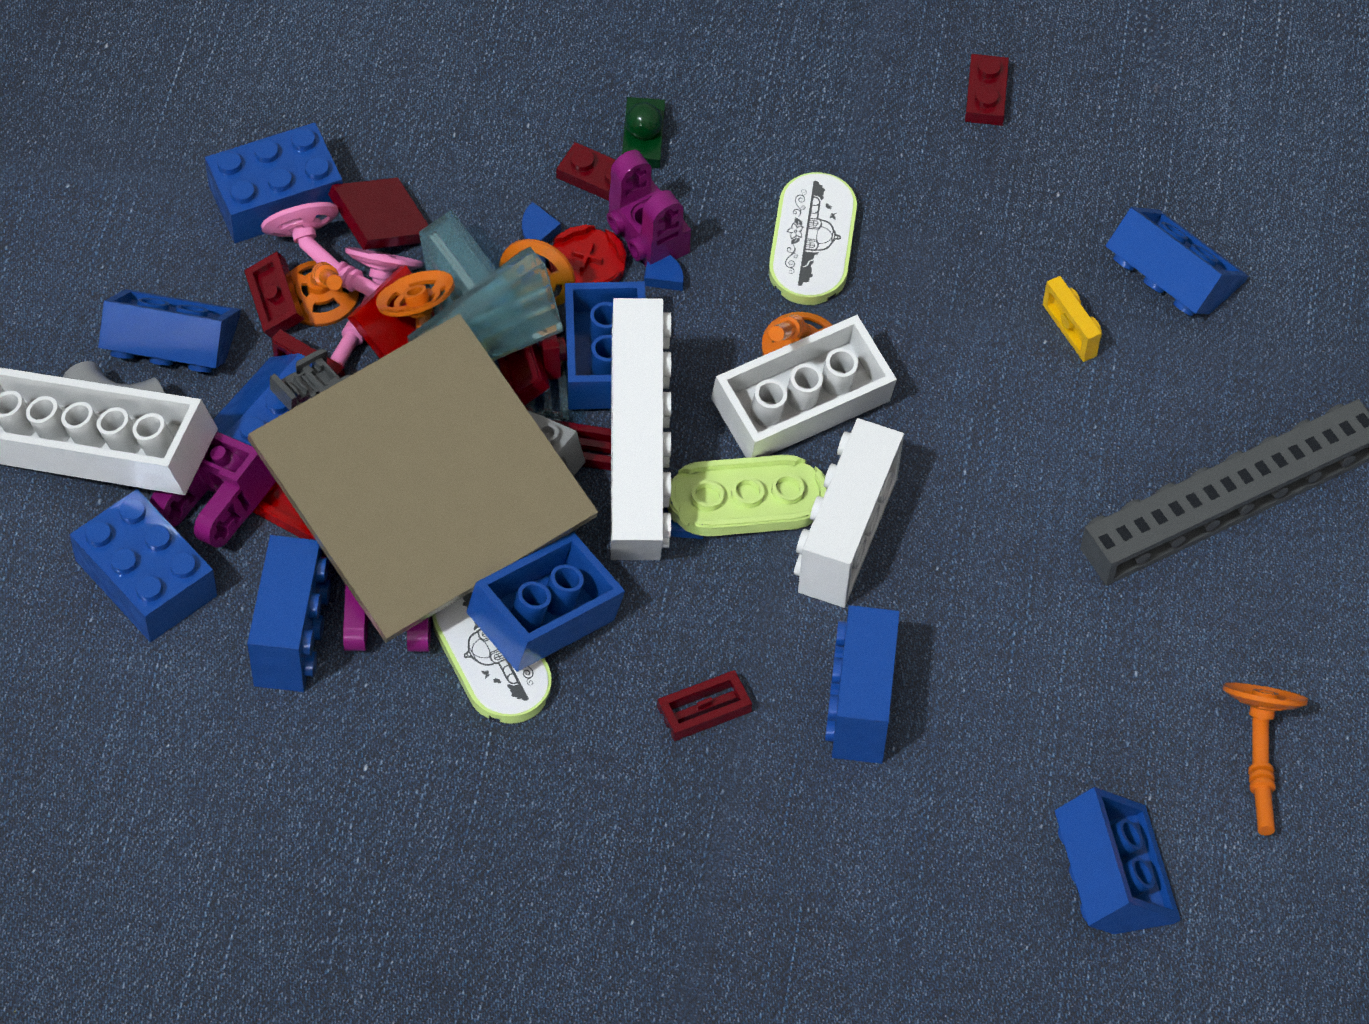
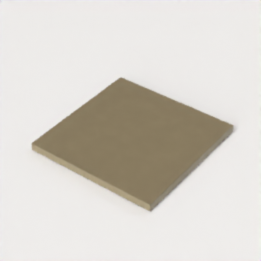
M460 313L248 434L249 442L385 643L472 592L477 581L561 539L596 518L598 514L595 506Z

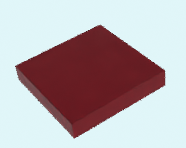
M399 178L334 184L329 191V197L338 206L341 216L363 250L425 243L431 239L432 229Z

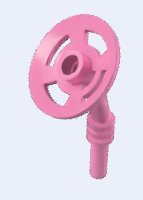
M331 202L302 204L279 211L262 222L261 228L263 233L277 237H293V241L298 243L299 247L316 263L327 262L336 268L338 275L342 279L341 287L346 288L348 291L353 292L357 290L369 297L380 286L364 277L361 270L356 269L345 261L338 262L314 240L317 237L316 230L327 225L339 214L336 204ZM316 215H325V216H327L326 218H324V219H322V220L319 219V218H315Z
M354 247L345 248V253L351 258L370 268L369 276L372 277L373 282L379 285L401 266L406 265L412 271L422 268L424 264L422 261L399 255ZM364 296L362 303L368 298V296ZM350 321L341 332L342 339L330 359L342 366L345 365L356 345H361L364 341V338Z

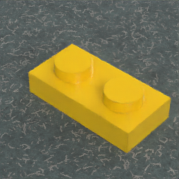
M1061 276L1047 281L1042 305L1083 362L1096 357L1102 337V330L1098 321L1093 316L1090 317L1081 305L1077 292L1073 288H1069Z

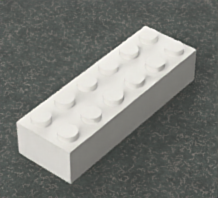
M613 298L611 560H660L662 548H669V540L671 538V513H663V508H669L671 497V472H663V468H669L671 457V432H663V428H669L671 417V392H663V389H669L671 377V352H663V349H669L671 312H663V299Z
M0 368L1 465L186 495L218 430L202 399Z

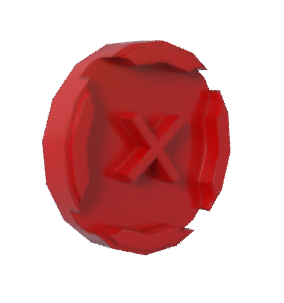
M585 224L570 227L558 234L554 239L552 246L561 251L570 262L575 274V283L619 282L624 276L626 252L622 241L613 232L607 229L604 232L595 229L594 225ZM548 260L549 271L551 273L557 271L558 269Z

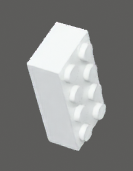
M855 315L716 376L711 399L745 457L754 458L769 456L890 402L897 379L859 316Z
M857 418L851 433L844 431L837 451V455H840L838 464L831 463L825 477L824 487L827 490L824 498L816 497L810 514V520H813L810 530L803 529L797 544L796 553H799L795 565L794 575L799 576L798 593L845 608L898 478L904 438L903 432Z

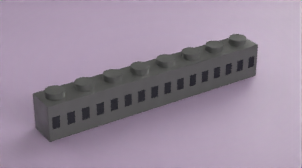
M1359 399L1346 405L1337 404L1321 417L1312 421L1306 419L1299 422L1289 432L1278 437L1271 435L1261 441L1258 446L1244 453L1237 451L1228 456L1224 462L1212 468H1200L1190 478L1177 484H1166L1154 495L1143 500H1132L1124 505L1120 511L1107 517L1104 515L1098 516L1086 525L1080 549L1107 586L1369 462V411Z

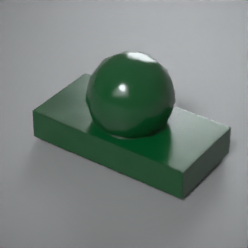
M627 97L622 154L630 150H638L651 165V168H660L665 99Z

